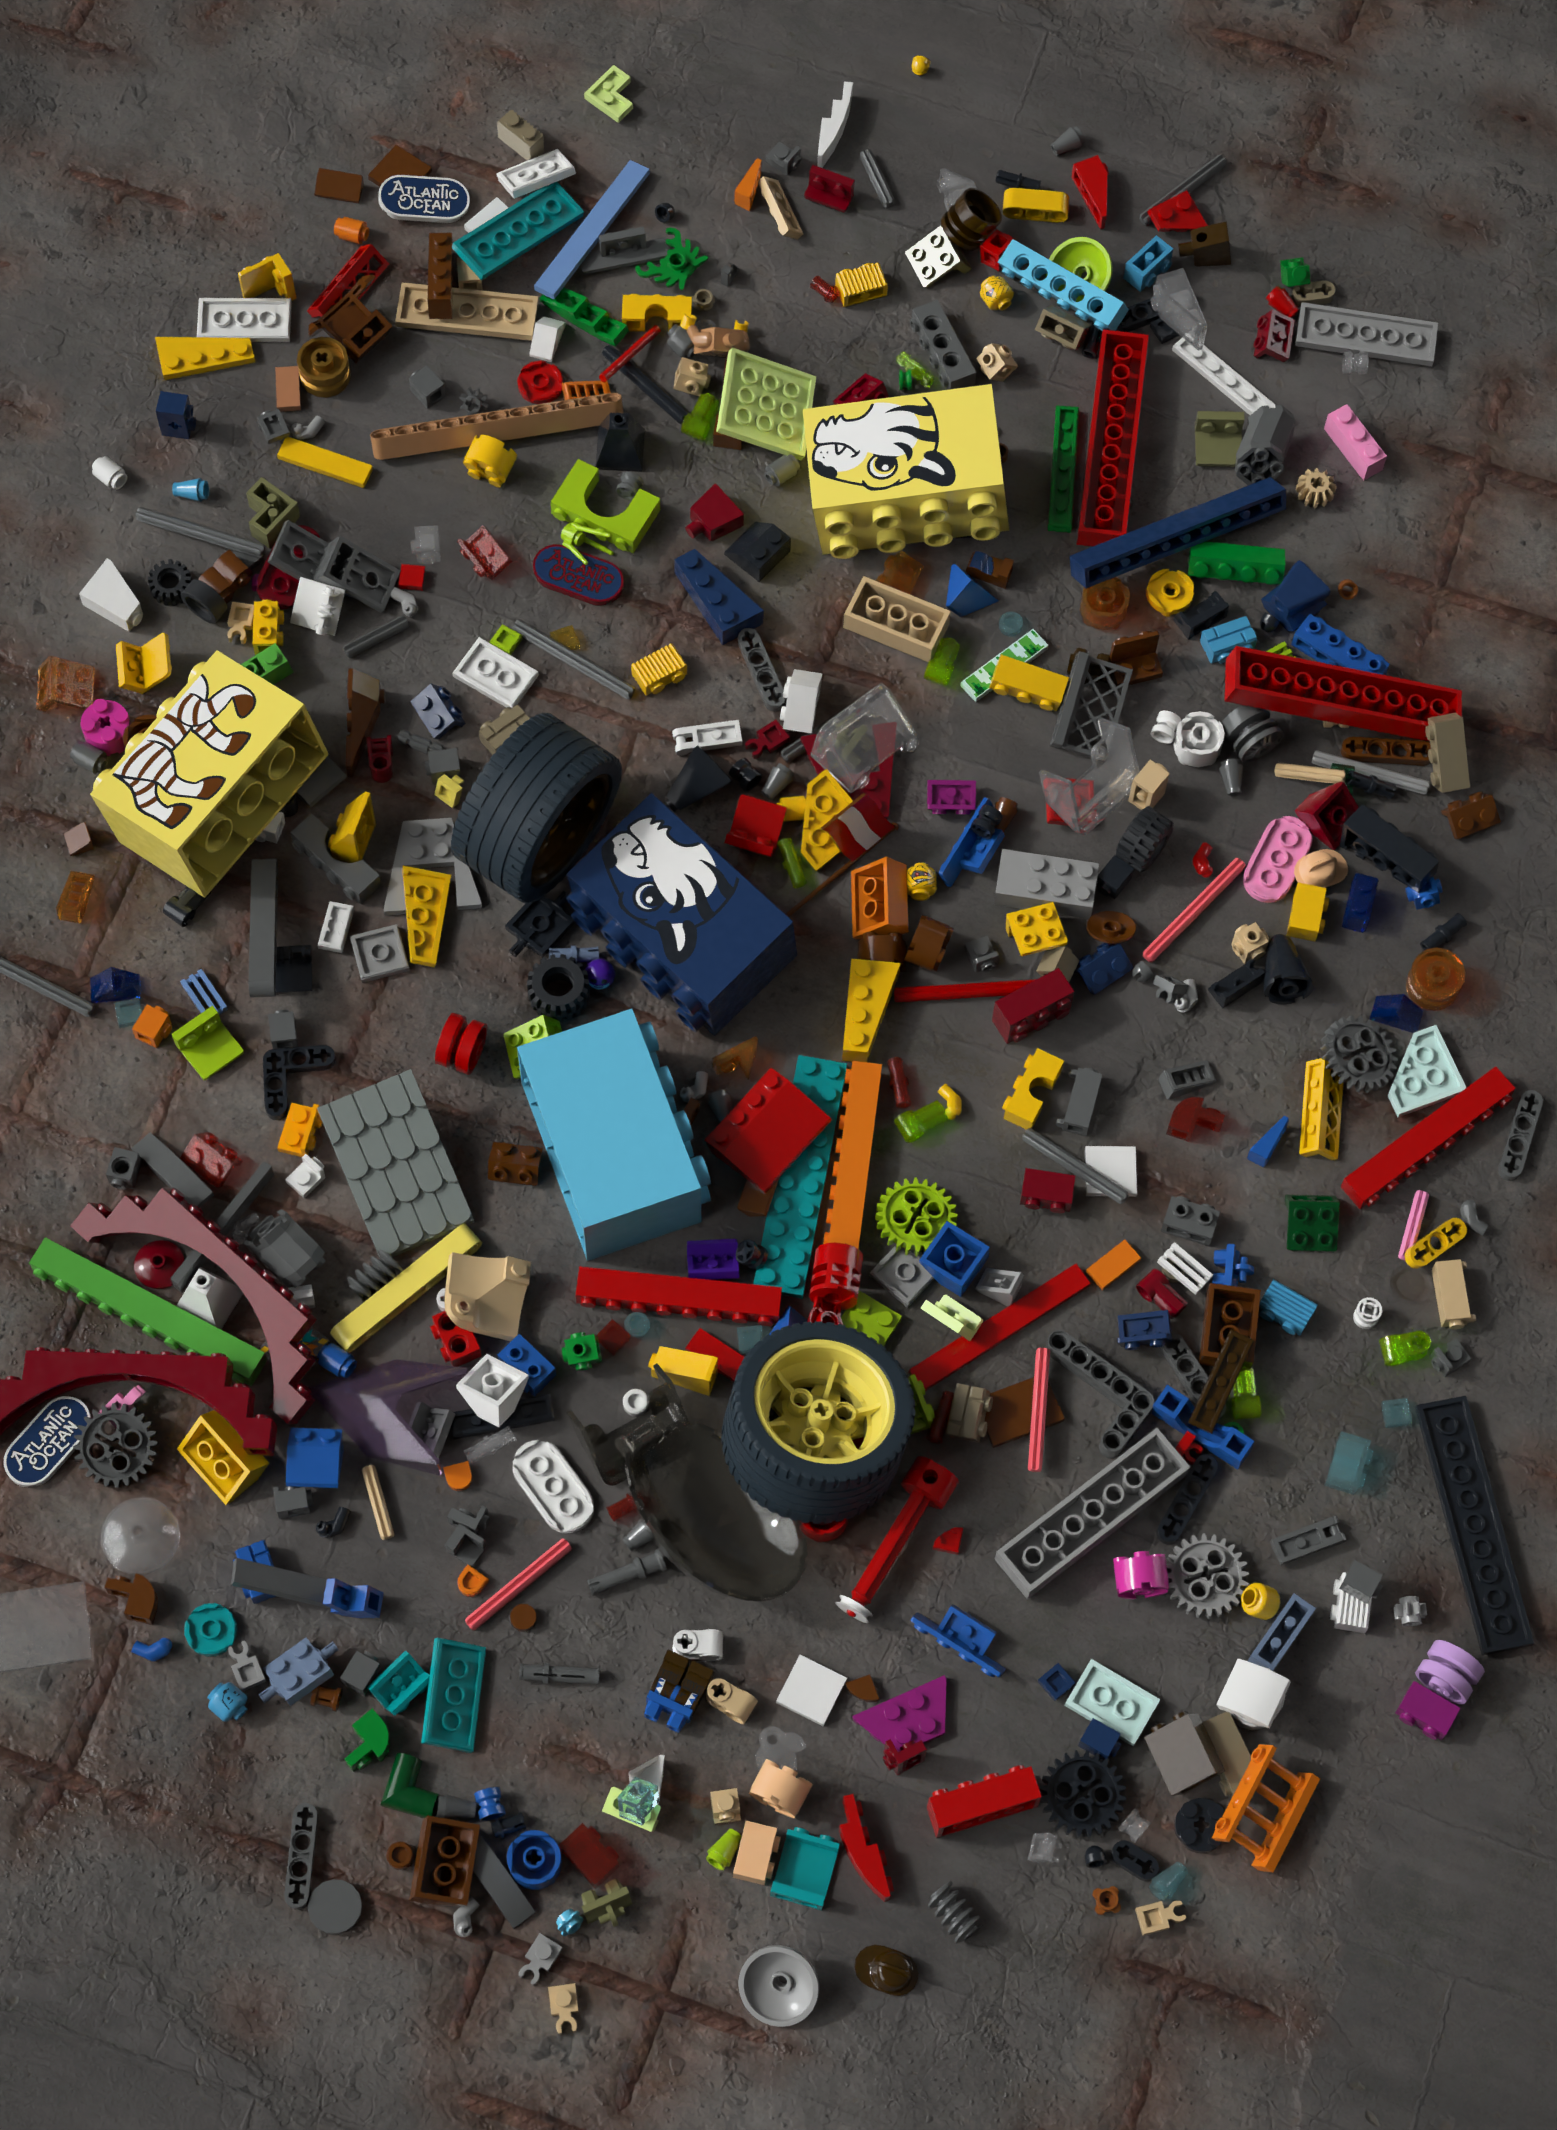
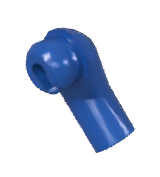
M161 1638L149 1646L137 1640L131 1652L149 1661H157L170 1653L172 1642L168 1638Z

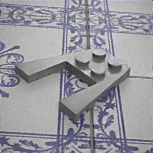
M452 818L403 821L385 900L384 916L406 914L402 875L403 865L414 868L455 866L457 909L482 908V902L469 866L458 860L452 853L451 836L454 827Z

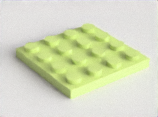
M732 347L728 352L716 432L788 456L792 454L796 459L802 460L806 453L803 409L812 408L816 376Z

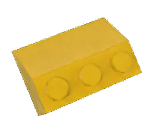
M215 1410L200 1415L177 1448L180 1454L225 1505L231 1503L256 1482L269 1465V1462L263 1455L247 1454L243 1449V1439L238 1432Z

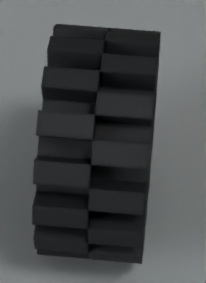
M168 559V564H165L164 560L160 561L161 566L159 567L155 564L153 566L155 571L150 570V576H148L149 588L153 598L157 599V602L160 604L163 601L165 606H169V602L176 606V601L178 600L182 604L181 593L192 581L189 569L187 570L185 564L181 566L178 560H176L175 564H173L172 559ZM168 577L179 579V584L174 588L167 589L161 585L162 581Z

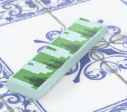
M1032 629L964 679L960 686L977 702L993 690L989 686L1000 655L1030 663L1048 649V644Z

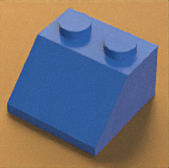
M946 1221L920 1258L919 1263L940 1285L962 1297L989 1258L990 1247Z
M290 1428L287 1445L286 1486L338 1488L344 1453L342 1429Z

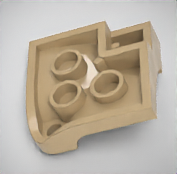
M452 1252L448 1259L445 1289V1311L447 1315L460 1328L512 1341L518 1335L521 1309L530 1280L531 1262L510 1256L506 1258H486Z

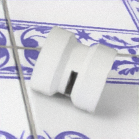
M1160 711L1156 720L1157 725L1153 726L1151 736L1158 742L1170 744L1175 738V730L1181 718L1173 712Z
M1367 1297L1362 1299L1353 1314L1355 1324L1362 1329L1373 1328L1382 1314V1306L1374 1298Z

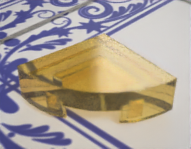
M572 625L550 632L552 639L569 649H580V643Z

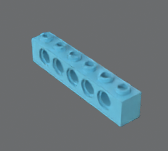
M1014 239L1011 240L998 261L1002 267L1001 272L1011 279L1014 276L1019 278L1020 283L1026 288L1032 289L1034 287L1038 289V293L1048 300L1052 297L1057 300V305L1067 311L1071 308L1076 311L1075 315L1084 321H1087V319L1094 322L1093 325L1101 331L1103 329L1115 331L1129 310L1121 300ZM1029 263L1027 269L1021 270L1024 264ZM1043 274H1048L1046 279L1039 281ZM1066 284L1064 290L1057 291L1059 286ZM1085 295L1082 301L1076 302L1078 296ZM1103 305V309L1100 312L1094 313L1096 307Z

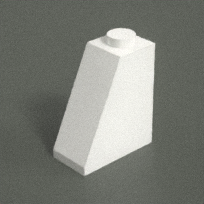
M107 558L79 595L85 607L130 632L142 620L143 612L141 605L112 561Z

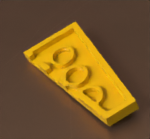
M155 337L164 380L255 363L250 338Z
M403 865L402 875L410 963L435 968L451 875Z

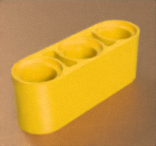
M1009 188L1004 192L1003 215L1011 219L1064 222L1068 219L1070 198L1068 194L1058 191Z

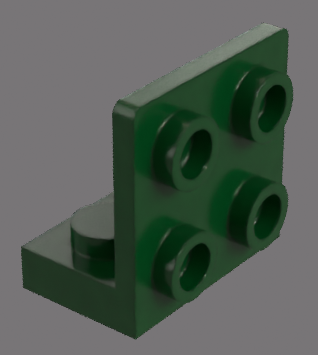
M1285 1194V1206L1288 1209L1287 1250L1337 1251L1340 1202L1336 1196Z

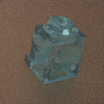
M634 1777L617 1797L619 1816L642 1826L645 1823V1817L659 1802L658 1786L649 1781Z

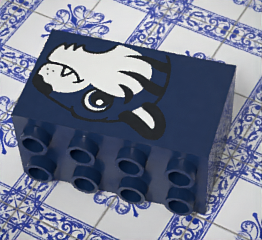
M652 793L567 873L571 893L566 899L575 910L571 917L576 924L590 936L599 929L610 942L606 946V950L624 968L634 961L644 973L640 980L646 989L659 1000H662L669 994L679 1006L675 1011L676 1015L693 1032H697L704 1026L715 1036L797 956L793 921Z

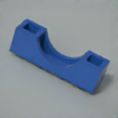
M1166 1385L1153 1404L1151 1414L1184 1435L1188 1430L1196 1436L1194 1442L1238 1470L1251 1452L1254 1440L1234 1427H1226L1218 1423L1212 1434L1188 1424L1195 1406L1189 1398Z

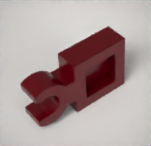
M775 719L756 732L758 739H749L745 743V748L747 750L751 747L758 748L752 753L753 759L761 757L763 750L767 749L772 753L788 743L790 737Z

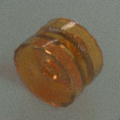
M1442 948L1426 949L1418 954L1407 975L1406 989L1408 996L1416 1005L1427 1010H1442L1452 1005L1458 997L1465 980L1466 972L1462 961L1456 954Z

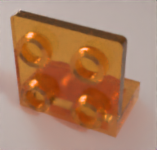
M49 656L39 666L36 710L46 712L55 703L86 710L93 704L95 668L90 665Z

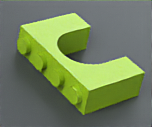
M578 459L550 502L551 514L560 521L575 522L581 526L610 533L611 538L595 535V537L599 540H607L615 544L622 551L627 550L634 553L661 510L660 498L639 489L627 509L621 514L613 517L598 516L588 509L586 501L599 482V469Z

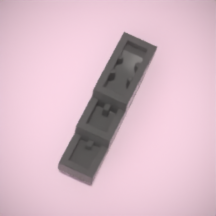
M151 1132L131 1148L132 1151L140 1154L142 1161L164 1184L166 1183L170 1189L176 1188L185 1195L184 1200L189 1205L194 1204L200 1208L214 1196L213 1192Z

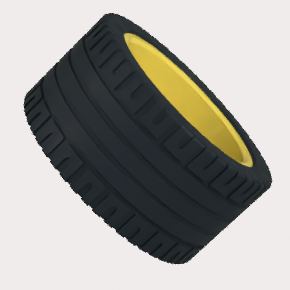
M815 1321V1323L803 1322V1324L796 1323L790 1327H782L781 1330L777 1329L771 1332V1335L763 1337L762 1341H758L754 1348H751L747 1356L744 1357L737 1371L723 1419L721 1432L723 1455L731 1475H734V1480L738 1485H741V1489L748 1493L753 1501L756 1500L760 1506L768 1508V1511L772 1513H778L783 1518L788 1517L793 1521L800 1520L802 1523L813 1522V1524H821V1522L826 1524L833 1521H843L845 1518H853L856 1514L859 1515L865 1509L871 1508L874 1503H877L885 1495L897 1473L914 1426L915 1400L913 1399V1389H911L909 1379L906 1378V1372L904 1369H901V1364L898 1360L894 1359L893 1354L890 1351L887 1352L886 1348L882 1344L879 1345L874 1338L867 1337V1334L863 1332H857V1329L846 1328L845 1325L841 1324L834 1325L831 1322L823 1323L821 1321ZM801 1387H811L813 1389L810 1392L807 1389ZM840 1396L848 1402H840ZM772 1408L779 1417L769 1421V1411ZM864 1437L862 1445L857 1449L852 1440Z

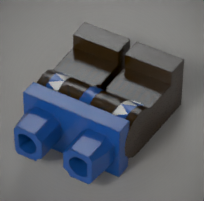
M668 1649L646 1697L647 1705L644 1717L657 1722L662 1711L670 1714L671 1716L666 1727L679 1733L686 1722L690 1723L709 1683L713 1679L714 1670L693 1660L689 1666L688 1658ZM687 1669H688V1672H687V1674H686V1676H685V1678H684V1680H683V1682H682V1684H681V1686H680V1683H681V1681H682V1679H683V1677H684V1675H685V1673H686V1671H687Z

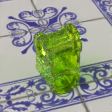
M1414 1331L1381 1338L1379 1344L1385 1366H1395L1404 1362L1423 1359L1427 1355L1431 1344L1429 1335L1423 1331ZM1414 1342H1417V1344L1419 1346H1422V1348L1419 1349L1417 1345H1413Z

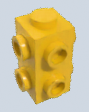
M266 599L254 602L253 648L255 655L274 643L278 647L284 644L283 631H280V625H284V610L279 609L278 601Z

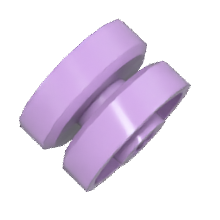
M1435 1640L1427 1652L1429 1659H1423L1415 1674L1421 1683L1434 1693L1450 1702L1465 1704L1473 1692L1471 1685H1476L1485 1672L1484 1668L1478 1660L1458 1646L1443 1640Z

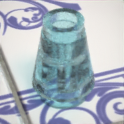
M1176 1862L1152 1878V1883L1149 1885L1151 1892L1161 1901H1165L1167 1898L1171 1899L1188 1874V1870L1183 1864Z

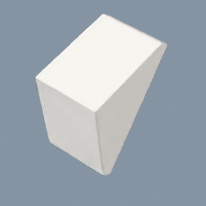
M542 317L535 323L530 357L552 363L566 322L548 317Z

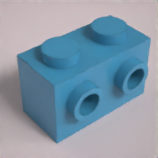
M1156 235L1126 263L1123 279L1139 292L1146 286L1150 287L1161 272L1165 273L1171 267L1173 248Z

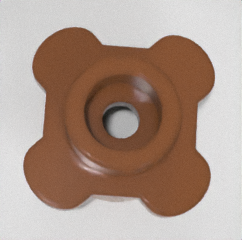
M1115 1886L1102 1890L1096 1888L1093 1891L1092 1896L1096 1900L1095 1912L1098 1915H1103L1105 1912L1112 1911L1113 1913H1118L1120 1911L1121 1904L1118 1903L1119 1890ZM1108 1898L1109 1903H1105L1104 1899Z

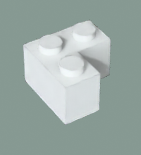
M794 669L792 677H787L783 692V698H787L786 707L782 706L780 720L784 721L783 729L812 733L817 702L820 696L822 673Z

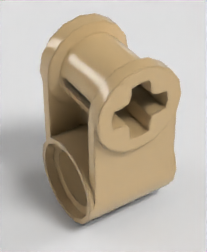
M721 1678L712 1680L706 1692V1700L711 1706L725 1713L735 1722L743 1725L758 1702L753 1695ZM722 1689V1695H719L718 1698L715 1697L714 1691Z

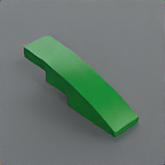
M564 287L555 299L543 294L539 298L540 302L570 323L615 347L629 332L626 324L610 318L606 310L590 304L587 297Z

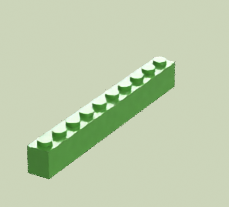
M46 1237L29 1262L33 1274L43 1281H46L48 1278L55 1282L54 1285L64 1292L70 1290L76 1293V1297L84 1303L89 1304L93 1302L99 1305L98 1309L107 1315L114 1313L120 1316V1320L130 1327H133L134 1324L139 1326L144 1334L154 1339L158 1336L165 1340L164 1344L174 1350L180 1348L186 1351V1353L196 1352L201 1354V1356H211L212 1353L225 1354L234 1364L232 1380L236 1383H247L252 1386L267 1362L265 1352Z

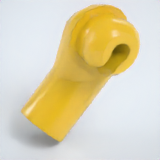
M944 1084L938 1090V1093L947 1101L944 1115L948 1119L954 1120L962 1112V1100L947 1084Z

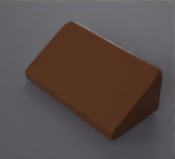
M319 168L314 195L359 204L364 187L363 176Z
M747 1180L738 1204V1210L749 1217L766 1216L778 1180L766 1193Z

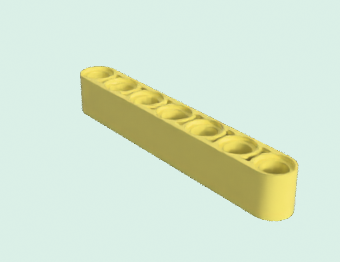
M466 1224L458 1226L336 1324L330 1332L331 1336L346 1352H352L447 1276L448 1259L452 1252L471 1256L481 1247L482 1241Z

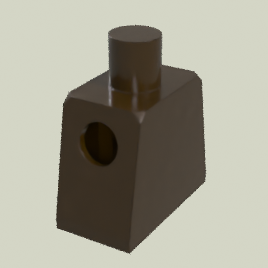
M1227 221L1191 230L1192 242L1178 244L1179 256H1193L1194 265L1197 267L1231 265Z

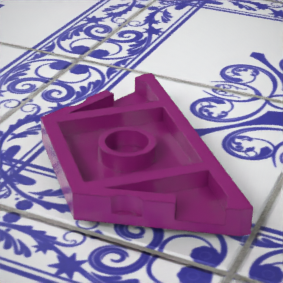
M943 1675L853 1715L852 1719L857 1725L859 1724L868 1731L878 1742L885 1745V1741L891 1739L898 1752L901 1751L900 1747L912 1740L915 1743L920 1740L924 1744L945 1735L946 1677Z

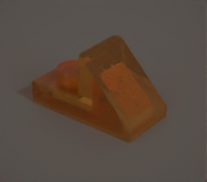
M755 1036L713 1057L712 1068L717 1075L722 1072L729 1073L739 1064L746 1078L749 1079L758 1051L757 1037Z

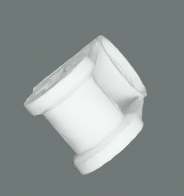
M716 1629L681 1630L674 1636L673 1652L691 1660H721L723 1658V1632ZM682 1641H687V1649L682 1648Z

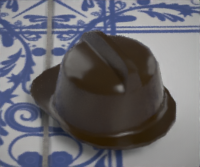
M871 1945L861 1950L855 1959L854 1968L856 1976L861 1983L889 1995L902 1996L913 1990L917 1984L919 1974L917 1965L905 1953L881 1945Z

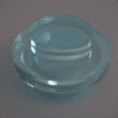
M634 1312L626 1317L624 1327L630 1336L642 1337L649 1331L650 1322L645 1314Z

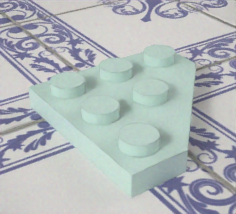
M1437 1025L1413 1033L1388 1093V1098L1397 1117L1453 1098L1466 1089L1465 1083Z

